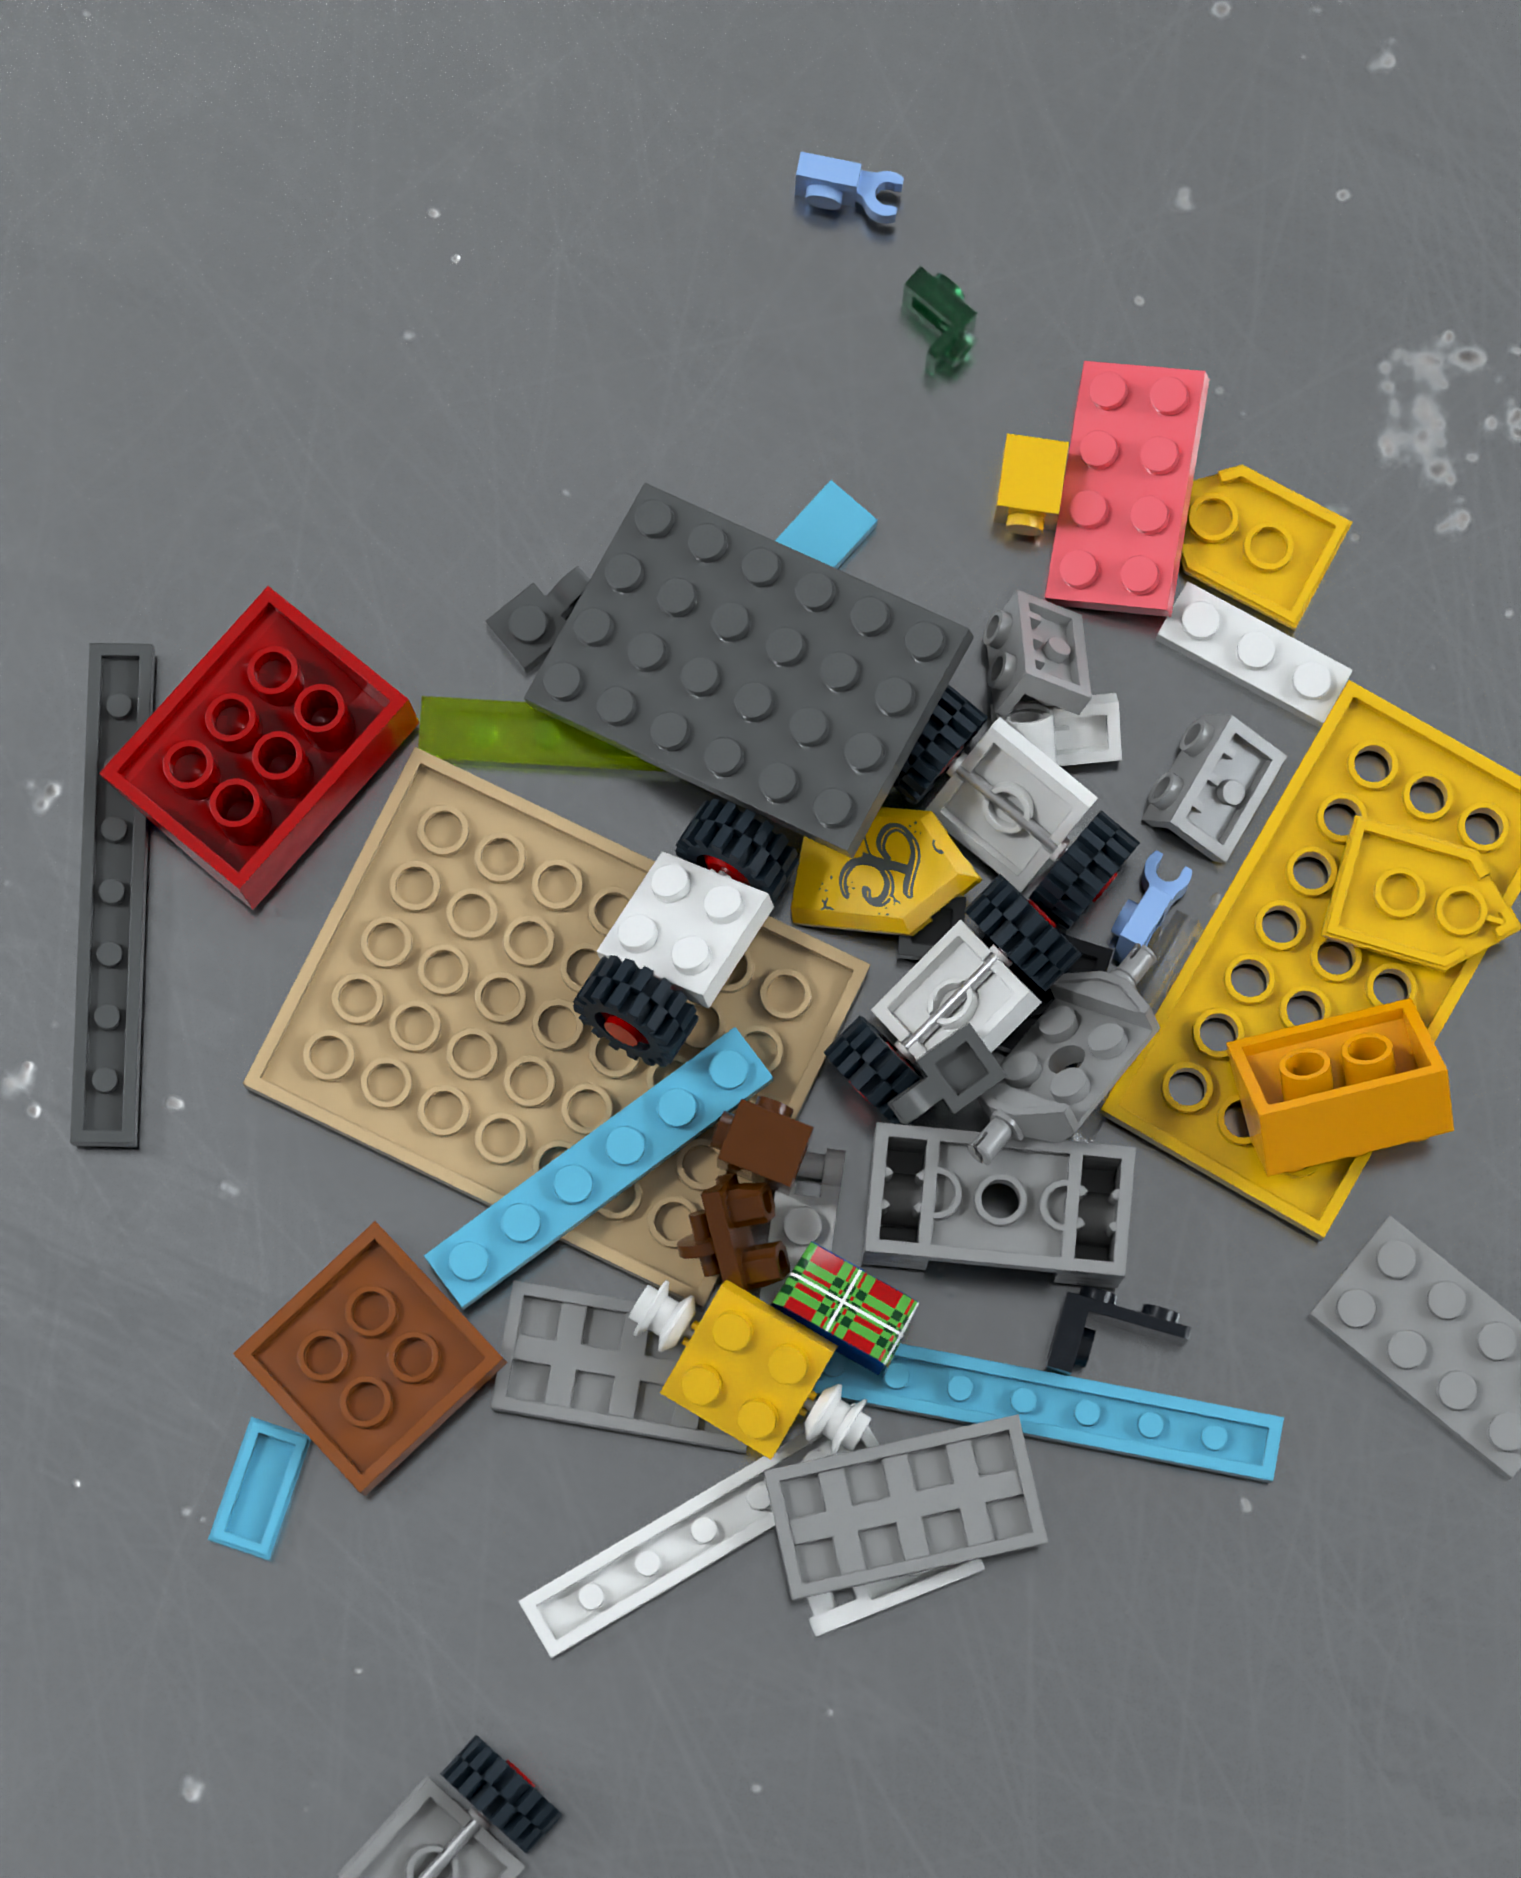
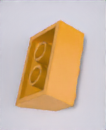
M1411 998L1226 1042L1227 1053L1250 1139L1267 1177L1285 1172H1297L1306 1167L1346 1157H1359L1371 1151L1399 1144L1420 1142L1432 1136L1454 1131L1448 1069Z

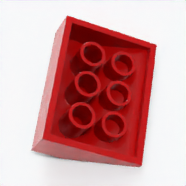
M267 586L99 774L207 873L254 910L417 727L420 721L406 696L271 587Z

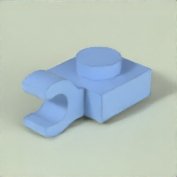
M801 152L796 171L795 195L805 197V201L812 206L829 210L839 209L841 205L855 207L856 202H859L872 220L882 224H890L896 220L897 207L881 204L877 200L876 195L883 190L902 192L904 177L892 171L861 170V163Z
M1158 850L1147 858L1142 871L1141 884L1145 891L1144 896L1139 904L1128 899L1111 929L1113 934L1119 936L1112 958L1119 963L1125 959L1136 943H1139L1141 946H1150L1165 921L1169 909L1176 900L1185 894L1190 883L1192 869L1187 866L1184 867L1180 876L1174 881H1164L1159 878L1156 871L1161 863L1163 853Z

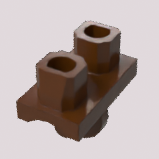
M737 1173L720 1175L715 1179V1186L701 1193L704 1210L695 1211L688 1215L693 1234L677 1242L679 1256L684 1259L699 1258L705 1277L721 1273L723 1282L727 1279L754 1295L759 1288L782 1281L791 1268L786 1246L781 1240L755 1245L750 1228L751 1225L768 1223L775 1216V1203L769 1183H739Z

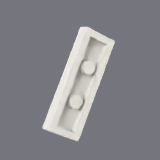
M1188 581L1173 605L1172 616L1166 618L1156 637V641L1321 729L1353 671Z

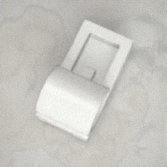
M1116 693L1092 695V699L1079 715L1056 706H1046L1037 700L1018 702L1009 715L1004 717L994 713L993 704H991L992 724L1001 717L1059 766L1122 760L1119 701Z

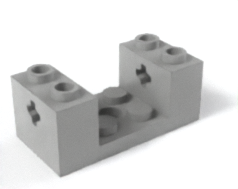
M877 1122L873 1137L862 1264L926 1270L930 1260L1054 1272L1053 1282L1107 1288H1118L1126 1274L1136 1147L1067 1140L1061 1143H1054L1028 1137L1018 1141L1010 1138L994 1157L992 1163L985 1165L984 1162L980 1163L975 1160L968 1151V1146L974 1142L981 1132ZM995 1183H1003L1013 1188L1019 1200L1017 1211L1007 1218H996L989 1215L981 1202L982 1193L988 1186Z

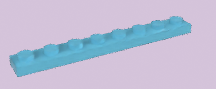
M901 1343L888 1370L886 1371L887 1367L884 1365L879 1375L835 1351L813 1391L818 1393L817 1396H820L824 1389L840 1383L842 1385L841 1400L858 1403L865 1398L867 1400L865 1405L967 1425L1019 1414L1024 1436L1267 1483L1273 1482L1284 1422V1417Z

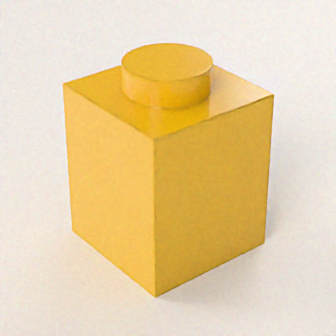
M1007 433L993 522L1006 524L1008 531L1020 535L1043 534V529L1055 531L1060 511L1069 442Z

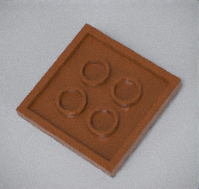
M376 1221L233 1353L350 1483L364 1496L373 1490L508 1363Z

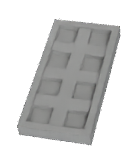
M1389 1216L1309 1313L1308 1317L1507 1480H1510L1521 1468V1321L1392 1216Z
M513 1280L500 1353L508 1363L497 1372L491 1403L492 1410L746 1453L747 1445L660 1394L686 1347L681 1344L685 1336L682 1337L677 1346L659 1352V1336L647 1330L637 1337L633 1336L638 1323L631 1320L629 1315L637 1301ZM696 1311L690 1325L695 1320L700 1322L705 1313Z
M1019 1414L764 1471L792 1601L1048 1543Z

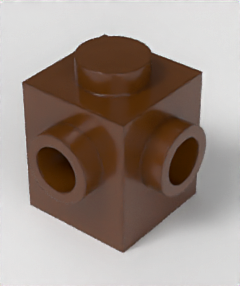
M758 1096L755 1104L741 1099L735 1114L723 1111L710 1147L720 1150L717 1158V1168L730 1173H737V1176L755 1183H769L771 1189L789 1196L813 1137L814 1127L792 1119L794 1110L774 1099Z

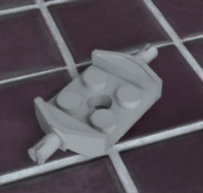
M1136 943L1116 970H1111L1109 973L1104 971L1066 973L1050 987L1055 999L1000 1064L1007 1077L977 1098L990 1118V1122L974 1142L968 1146V1151L975 1160L980 1163L984 1162L985 1165H990L994 1157L1010 1138L1021 1141L1024 1137L1061 1143L1075 1134L1160 1029L1150 1005L1136 989V984L1150 967L1157 962V957L1151 949ZM1082 1062L1078 1068L1064 1069L1073 1063Z

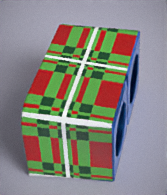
M811 1241L770 1305L838 1346L836 1352L879 1375L884 1365L887 1367L886 1371L888 1370L919 1301L880 1279L867 1274L865 1270Z

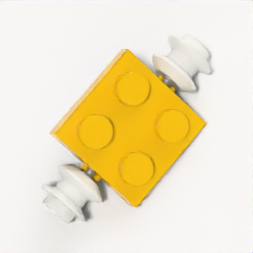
M727 1279L720 1286L701 1321L695 1320L692 1325L690 1324L696 1314L695 1298L693 1295H690L681 1302H677L668 1296V1280L664 1281L659 1290L649 1284L647 1285L629 1315L631 1320L638 1323L633 1336L637 1337L647 1330L659 1336V1352L677 1346L682 1337L685 1336L681 1344L686 1347L660 1394L770 1460L777 1453L797 1416L805 1417L808 1411H810V1414L804 1423L806 1440L810 1441L822 1433L832 1439L831 1455H835L841 1445L850 1451L854 1450L872 1419L861 1412L867 1400L864 1398L854 1406L841 1400L842 1385L840 1383L824 1389L818 1400H816L818 1393L813 1391L838 1347L836 1344Z

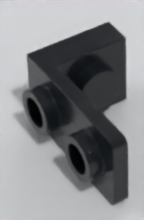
M1081 1286L1079 1294L1067 1292L1063 1298L1043 1371L1070 1376L1074 1365L1086 1367L1096 1330L1085 1327L1087 1319L1178 1346H1184L1188 1342L1192 1328L1179 1324L1180 1314L1173 1310L1156 1305L1143 1304L1141 1312L1117 1306L1118 1296L1098 1288Z

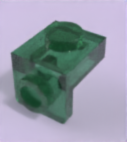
M920 266L904 283L902 303L940 334V337L928 349L925 368L935 375L946 363L952 367L957 366L973 348L977 341V338L972 335L975 329L977 312L963 302L965 299L964 293L951 279L941 273L932 276Z

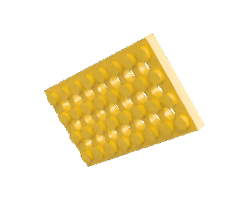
M1348 680L1155 1014V1018L1160 1026L1159 1031L1116 1082L1099 1114L1320 1241L1327 1234L1373 1151L1359 1157H1346L1310 1166L1297 1172H1285L1267 1177L1250 1137L1235 1136L1225 1125L1224 1116L1226 1110L1232 1105L1241 1104L1227 1050L1215 1051L1208 1048L1200 1036L1201 1025L1208 1019L1222 1018L1232 1025L1235 1031V1040L1296 1026L1287 1015V1004L1289 1000L1296 996L1304 995L1313 998L1321 1008V1019L1383 1005L1374 994V980L1381 974L1392 973L1401 977L1406 983L1408 989L1407 998L1412 999L1433 1042L1435 1043L1487 949L1447 971L1441 972L1339 942L1345 945L1351 952L1352 967L1343 974H1331L1325 971L1318 961V950L1325 943L1338 941L1321 937V932L1348 835H1337L1326 826L1324 812L1331 805L1345 804L1351 807L1358 816L1478 850L1491 872L1490 876L1508 907H1512L1521 891V776L1351 680ZM1364 751L1380 753L1388 762V776L1379 782L1364 780L1355 769V757ZM1420 782H1430L1436 785L1444 797L1443 808L1435 813H1423L1417 810L1410 800L1411 787ZM1475 813H1484L1491 816L1499 828L1498 839L1487 845L1472 841L1465 829L1467 817ZM1304 857H1313L1320 860L1328 872L1327 883L1317 889H1308L1301 886L1293 874L1294 863ZM1275 910L1289 913L1297 924L1296 937L1285 943H1278L1269 939L1262 927L1263 917L1267 913ZM1252 964L1260 968L1266 977L1265 991L1254 997H1247L1238 993L1231 981L1232 971L1237 966ZM1180 1072H1190L1198 1076L1204 1085L1203 1099L1197 1104L1189 1106L1176 1102L1169 1092L1171 1077Z

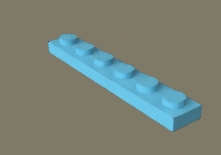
M732 1028L424 1255L426 1261L464 1310L718 1123L724 1110L730 1113L738 1108L741 1099L749 1100L772 1083L774 1077L737 1028Z

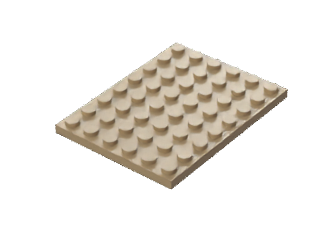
M414 747L261 1046L243 1085L245 1088L488 1206H492L734 1027L737 1028L774 1077L772 1083L747 1101L755 1104L758 1096L774 1099L791 1107L794 1110L791 1118L796 1120L827 1058L824 1051L836 1040L870 970L871 964L768 916L710 1008L686 1000L687 1003L693 1004L697 1012L695 1014L699 1016V1021L672 1063L666 1067H660L657 1063L651 1066L645 1064L641 1057L637 1061L627 1057L625 1050L619 1048L617 1051L610 1047L608 1039L605 1037L598 1038L591 1032L593 1026L584 1025L579 1019L581 1014L574 1011L573 1005L575 1003L573 1001L600 961L596 951L655 861ZM718 1123L559 1240L657 1288H660L664 1281L668 1280V1293L682 1300L693 1295L695 1306L704 1310L721 1273L705 1277L700 1259L681 1258L677 1242L693 1234L688 1215L695 1211L704 1210L701 1193L715 1186V1179L718 1176L732 1174L717 1168V1158L720 1150L710 1147ZM737 1176L739 1183H755Z

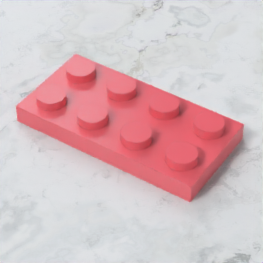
M1084 361L1045 593L1046 601L1064 607L1165 617L1172 616L1210 380L1206 371Z

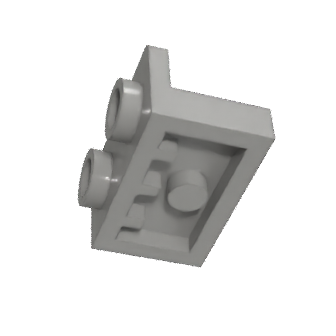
M1017 589L1002 610L997 609L991 614L983 633V642L987 645L989 671L987 683L992 691L993 711L996 714L1007 717L1025 694L1046 706H1056L1079 715L1092 699L1082 615Z
M1204 714L1184 732L1179 745L1181 751L1169 772L1163 774L1153 785L1149 794L1150 805L1145 811L1142 820L1152 827L1170 829L1212 861L1226 863L1288 756L1233 715Z

